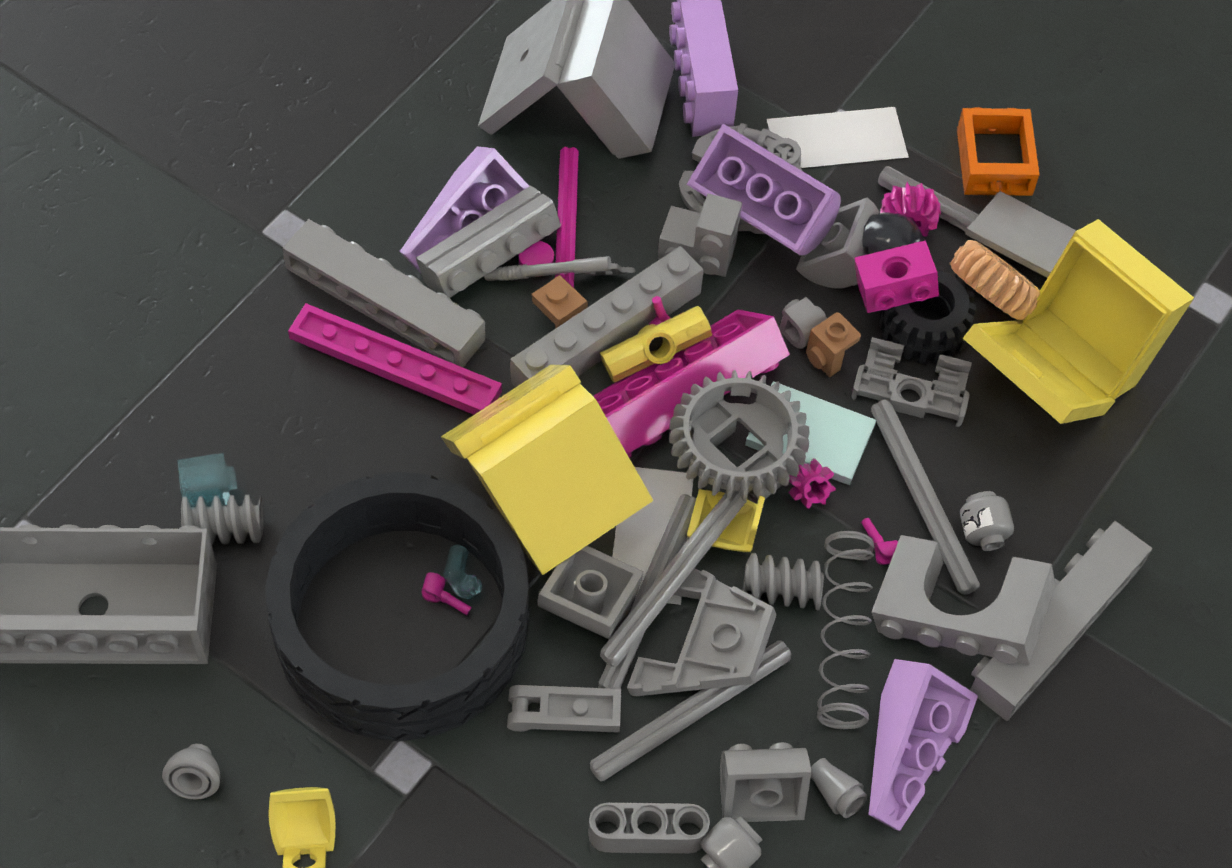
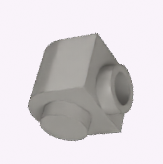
M807 297L800 301L794 299L782 311L783 317L779 330L793 346L802 349L808 345L811 329L826 320L827 317L820 307L814 306Z

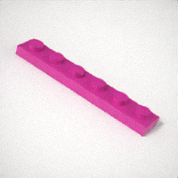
M306 303L288 330L289 339L473 415L495 402L502 392V383Z

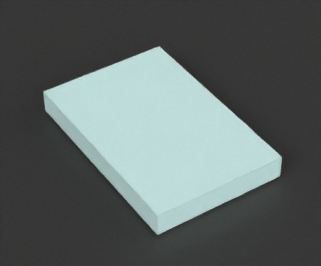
M780 384L778 392L783 393L790 390V402L800 401L799 412L806 413L805 425L809 426L810 433L808 437L809 448L808 452H805L806 459L804 464H810L811 460L815 458L822 468L828 466L834 473L832 479L850 485L873 432L876 420ZM749 432L745 446L758 451L761 450L764 445ZM787 434L783 435V454L787 450Z

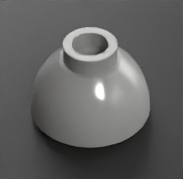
M192 744L188 748L175 753L167 761L162 772L165 785L175 794L187 799L210 797L218 790L220 785L219 765L211 755V750L203 744Z

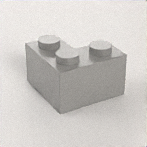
M708 193L701 213L671 206L659 238L658 259L663 258L681 246L704 269L703 273L726 277L737 243L742 202Z

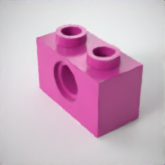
M926 240L854 258L857 284L867 313L887 310L892 307L939 296L938 274Z

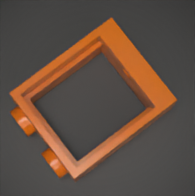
M963 108L957 127L964 195H995L1001 191L1007 195L1033 196L1039 178V167L1031 109ZM974 134H1019L1023 163H978Z

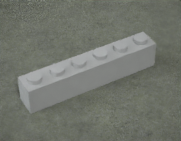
M308 219L282 248L286 269L436 357L464 367L486 341L485 320L477 312L471 309L466 310L453 303L446 294L442 292L436 293L427 288L415 276H407L396 270L387 260L383 258L377 259L370 255L359 244L344 240L326 225L320 226Z
M679 246L510 359L511 383L517 387L549 365H571L576 375L580 376L602 361L600 352L637 335L640 329L649 325L657 316L652 302L653 297L659 296L661 298L664 310L667 315H670L701 294L704 269Z
M1114 521L1106 531L1099 528L1086 544L1089 550L1084 556L1077 553L1064 569L1067 575L1061 581L1055 578L1056 586L1029 665L1018 662L1007 664L997 660L995 657L990 660L985 656L972 671L971 675L975 677L970 691L978 695L977 698L1004 720L1008 721L1147 560L1153 548L1118 522Z

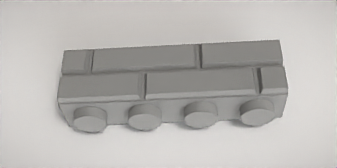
M529 186L416 257L424 282L433 291L442 292L449 298L486 274L494 271L497 267L516 256V254L522 253L525 249L560 228L561 224L552 199L541 194L533 186Z

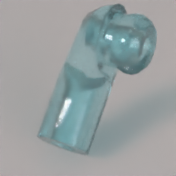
M455 545L449 550L444 578L458 597L471 599L472 596H476L481 592L482 583L480 579L476 580V575L466 574L465 566L468 550L463 546Z

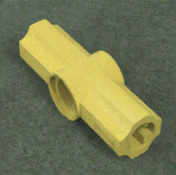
M696 306L658 325L650 324L644 326L637 335L600 352L601 360L611 380L615 383L654 363H667L673 358L675 353L712 336L711 327L702 309ZM656 337H663L662 346L656 351H649L651 341Z

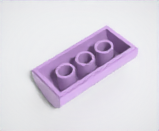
M722 124L686 184L706 197L709 193L742 202L741 219L799 255L810 253L822 242L837 217L841 203L838 192L725 124Z

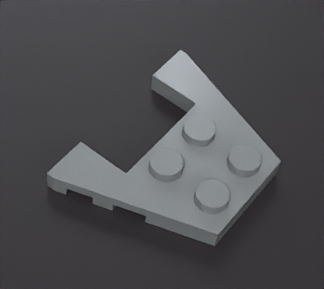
M694 568L674 593L677 596L700 600L678 662L674 664L638 657L627 686L632 696L754 684L776 618L774 607L735 586L731 588L705 570L699 571Z

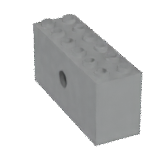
M32 524L21 525L19 528L0 527V663L208 664L217 562L207 529H200L191 525L182 526L179 529H161L153 525H144L140 528H120L115 525H103L99 528H80L76 525H62L59 528H41ZM99 596L107 600L108 609L104 615L80 614V607L86 599Z

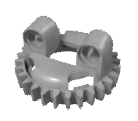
M734 370L729 379H725L722 373L719 372L716 382L711 381L705 376L702 387L693 384L690 394L683 393L680 404H676L674 408V417L670 420L669 429L671 433L669 434V443L673 444L672 456H679L677 467L679 469L689 467L686 475L688 480L699 476V489H702L708 483L713 485V496L720 489H725L726 497L730 500L734 491H738L743 501L747 499L757 504L759 496H763L766 499L771 494H775L776 490L782 485L786 487L789 483V475L796 477L799 472V465H804L805 452H808L809 448L808 437L810 431L809 426L805 425L806 413L799 412L800 401L790 402V390L779 393V381L769 386L766 384L765 375L759 381L752 380L751 371L747 373L745 378H738L737 372ZM731 391V396L750 397L752 392L757 394V398L753 404L728 403L723 400L724 392ZM737 421L744 425L764 445L761 450L739 467H736L716 448L736 431ZM787 434V450L783 454V435Z

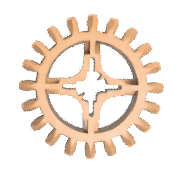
M968 240L954 254L955 257L950 262L952 270L966 284L1012 318L1024 320L1037 307L1039 302L1037 298L1040 295V290L1015 268L975 240Z

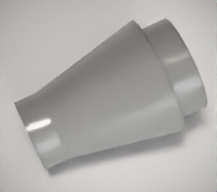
M821 758L812 765L811 779L815 782L834 814H841L844 818H849L864 805L867 800V794L863 791L864 786L862 783L833 766L826 758Z

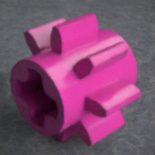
M813 458L810 464L799 465V472L796 477L789 475V482L795 487L788 493L795 501L801 499L806 508H810L812 503L821 502L825 505L830 492L836 491V488L828 481L833 477L834 473L828 466L822 468L821 464Z

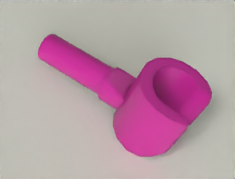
M659 296L653 297L652 302L657 316L649 325H658L671 318L664 310L661 298Z
M865 518L861 524L875 543L874 550L877 563L882 565L890 564L898 541L884 542L871 520Z
M428 573L421 591L423 598L428 602L436 603L441 601L468 615L472 609L471 606L450 593L443 591L446 579L439 574Z

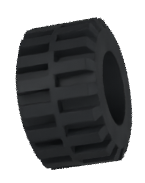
M941 266L936 267L939 296L881 310L879 326L880 330L884 331L883 339L904 345L903 358L907 360L913 357L918 359V363L926 364V360L931 359L934 364L938 362L940 354L953 357L955 351L959 352L963 348L965 343L963 337L971 328L976 312V304L973 303L975 299L973 291H967L969 285L964 280L959 281L957 279L958 275L955 272H944V267ZM920 308L929 309L940 315L942 319H925L918 316L913 310Z

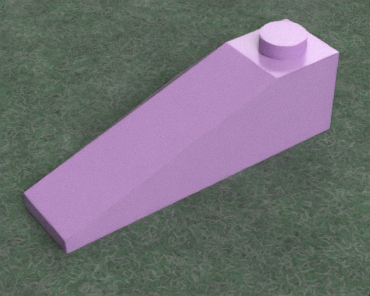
M477 146L453 173L400 250V253L420 272L416 257L528 188L529 185L495 148Z
M894 659L881 694L869 815L894 830L900 831L925 794L924 784L932 771L939 772L946 761L943 755L952 742L958 743L964 735L978 695L930 664Z

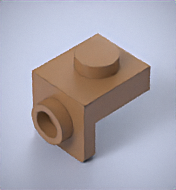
M561 275L532 293V302L555 324V328L588 307L587 300Z
M836 312L811 329L806 350L808 359L814 367L822 369L830 378L841 370L845 350L860 341L861 334L839 312Z

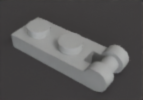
M515 685L509 688L508 701L512 704V712L507 717V728L512 731L524 732L530 729L620 732L621 689ZM540 703V712H528V705Z

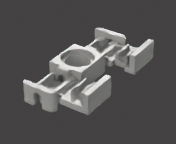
M872 337L866 363L859 366L851 395L854 401H856L857 395L876 400L886 399L892 404L896 412L924 418L926 412L957 420L956 427L962 425L970 396L965 387L972 362L940 354L935 372L939 373L938 381L933 380L931 382L897 373L898 370L893 368L895 362L900 363L904 345ZM912 389L919 394L920 399L915 402H908L902 398L900 392Z

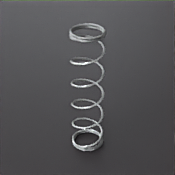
M857 531L833 533L825 539L824 546L834 556L829 558L824 564L823 571L826 578L836 587L829 590L823 596L822 605L824 610L835 620L828 623L821 630L820 637L823 644L835 653L822 661L819 672L821 677L834 686V688L823 693L818 699L817 719L822 724L835 729L859 728L868 723L869 720L868 712L858 705L831 703L823 707L821 706L822 699L833 691L841 689L848 692L864 693L870 689L863 684L837 685L828 680L823 673L824 664L835 656L842 655L849 658L864 659L871 655L868 651L862 649L838 651L826 643L824 638L827 628L836 622L841 621L852 625H867L872 622L869 617L862 615L840 618L832 614L826 606L827 597L836 589L841 588L852 592H868L873 589L869 583L850 582L840 585L833 581L827 572L829 563L836 557L855 560L873 558L874 541L866 534ZM838 538H857L869 543L870 547L866 550L839 551L830 547L829 543ZM859 585V586H867V587H869V588H867V589H855V588H849V587H846V586ZM848 619H864L868 621L856 622L849 621ZM848 653H863L866 655H853ZM836 710L852 711L863 715L864 718L857 721L844 722L829 716L825 712Z

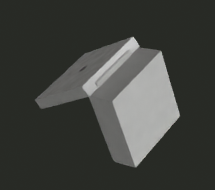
M551 0L507 36L478 127L491 135L557 86L609 151L616 155L618 159L652 152L675 62L628 0Z

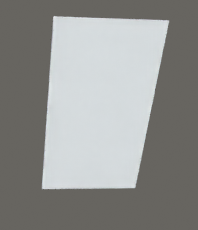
M895 107L767 119L771 132L778 134L782 138H790L798 143L801 148V168L909 158Z
M635 467L653 501L616 526L612 557L644 571L641 584L680 496L687 494L692 497L693 479L688 480L686 478L687 473ZM686 535V538H685V540H684V542H683L682 547H683L684 544L687 542V538H688L687 535ZM673 595L667 603L681 605L682 596Z

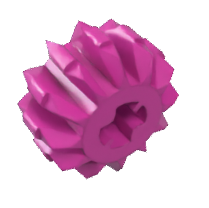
M907 182L905 187L893 186L891 193L884 194L880 213L889 212L906 215L917 224L923 236H928L929 230L937 229L941 207L933 189H924L922 183L917 186H910Z

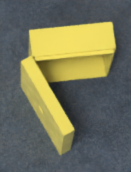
M1097 219L1075 231L1039 291L1040 295L1037 298L1039 302L1031 314L1024 320L973 324L963 339L1060 424L1105 415L1115 403L1116 398L1136 386L1194 297Z
M549 365L441 436L451 453L464 459L467 458L501 515L513 529L527 557L542 575L653 501L597 400L580 384L581 381L571 365Z

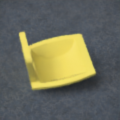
M699 489L687 537L690 538L723 497L724 492H718L713 496L711 490ZM759 496L757 504L747 500L712 547L739 552H751L765 497Z
M305 787L270 793V832L277 854L284 855L283 868H298L293 863L304 854H310V858L316 861L315 864L306 868H326V852L333 851L336 830L334 805L329 789Z

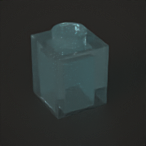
M224 453L177 460L182 498H188L191 507L196 506L199 496H203L207 507H211L214 496H219L222 506L227 505L231 490L237 489V480L234 466L227 467Z

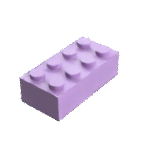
M677 0V2H672L671 14L672 21L675 24L670 25L669 34L671 45L677 46V50H674L675 70H681L682 74L678 78L680 97H686V103H683L684 123H690L692 137L704 136L711 131L720 129L722 124L728 127L734 126L738 86L721 0Z

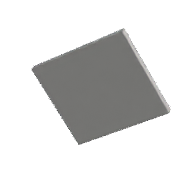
M999 191L970 226L966 228L965 235L1048 278L1076 230Z

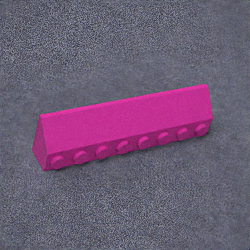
M738 309L710 326L712 336L675 353L673 358L667 363H654L595 394L593 397L597 400L628 457L630 458L632 456L631 452L640 446L650 445L661 439L662 433L670 428V420L674 417V408L676 404H680L683 393L690 394L693 384L702 387L705 376L711 381L716 382L719 372L722 373L725 379H729L734 370L737 372L738 378H745L747 373L751 371L753 378L760 373H767L776 369L779 366V361L790 354L774 316Z

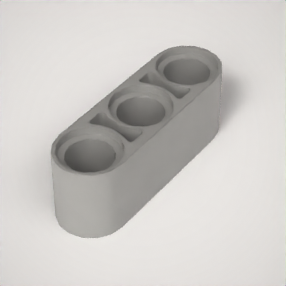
M603 803L596 806L590 813L588 836L592 846L602 852L689 854L702 849L701 841L708 833L710 820L705 809L695 804ZM607 821L615 824L618 829L613 833L605 834L598 830L597 825ZM650 822L655 824L659 831L654 834H645L640 831L638 826L642 823ZM684 823H693L698 826L700 832L688 835L682 832L680 826Z

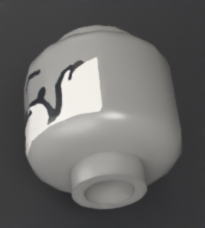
M984 491L973 494L966 499V504L960 509V519L967 542L975 546H981L984 551H992L1005 545L1004 540L1008 539L1014 532V524L1008 502L1003 497L996 496L994 492Z

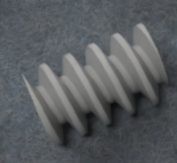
M230 495L227 506H222L219 496H214L211 507L206 506L203 496L198 497L195 507H191L188 498L183 497L181 503V527L191 525L200 529H207L211 545L214 543L217 534L222 544H228L232 533L237 543L243 544L248 532L253 543H259L264 529L262 497L260 496L258 505H253L250 495H245L242 506H238L234 495Z
M751 553L745 566L742 591L746 593L751 591L752 596L759 600L763 593H767L770 605H774L778 595H782L786 607L790 606L794 597H798L799 605L802 609H805L809 599H813L815 609L819 611L822 600L824 573L821 572L819 561H813L808 571H806L803 559H797L793 569H790L787 557H782L778 566L775 567L772 555H767L762 565H759L757 554Z

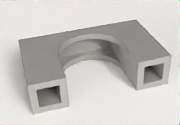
M901 535L871 612L877 631L891 639L907 638L919 641L928 647L944 646L957 649L959 652L970 656L981 654L995 657L997 660L1007 664L1018 662L1029 665L1056 586L1052 564L1013 557L1001 592L990 606L970 615H951L940 611L930 603L934 587L943 566L938 542Z

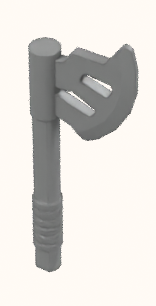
M610 256L575 259L568 262L498 267L484 277L486 281H508L567 273L619 275L633 273L635 269L611 263Z

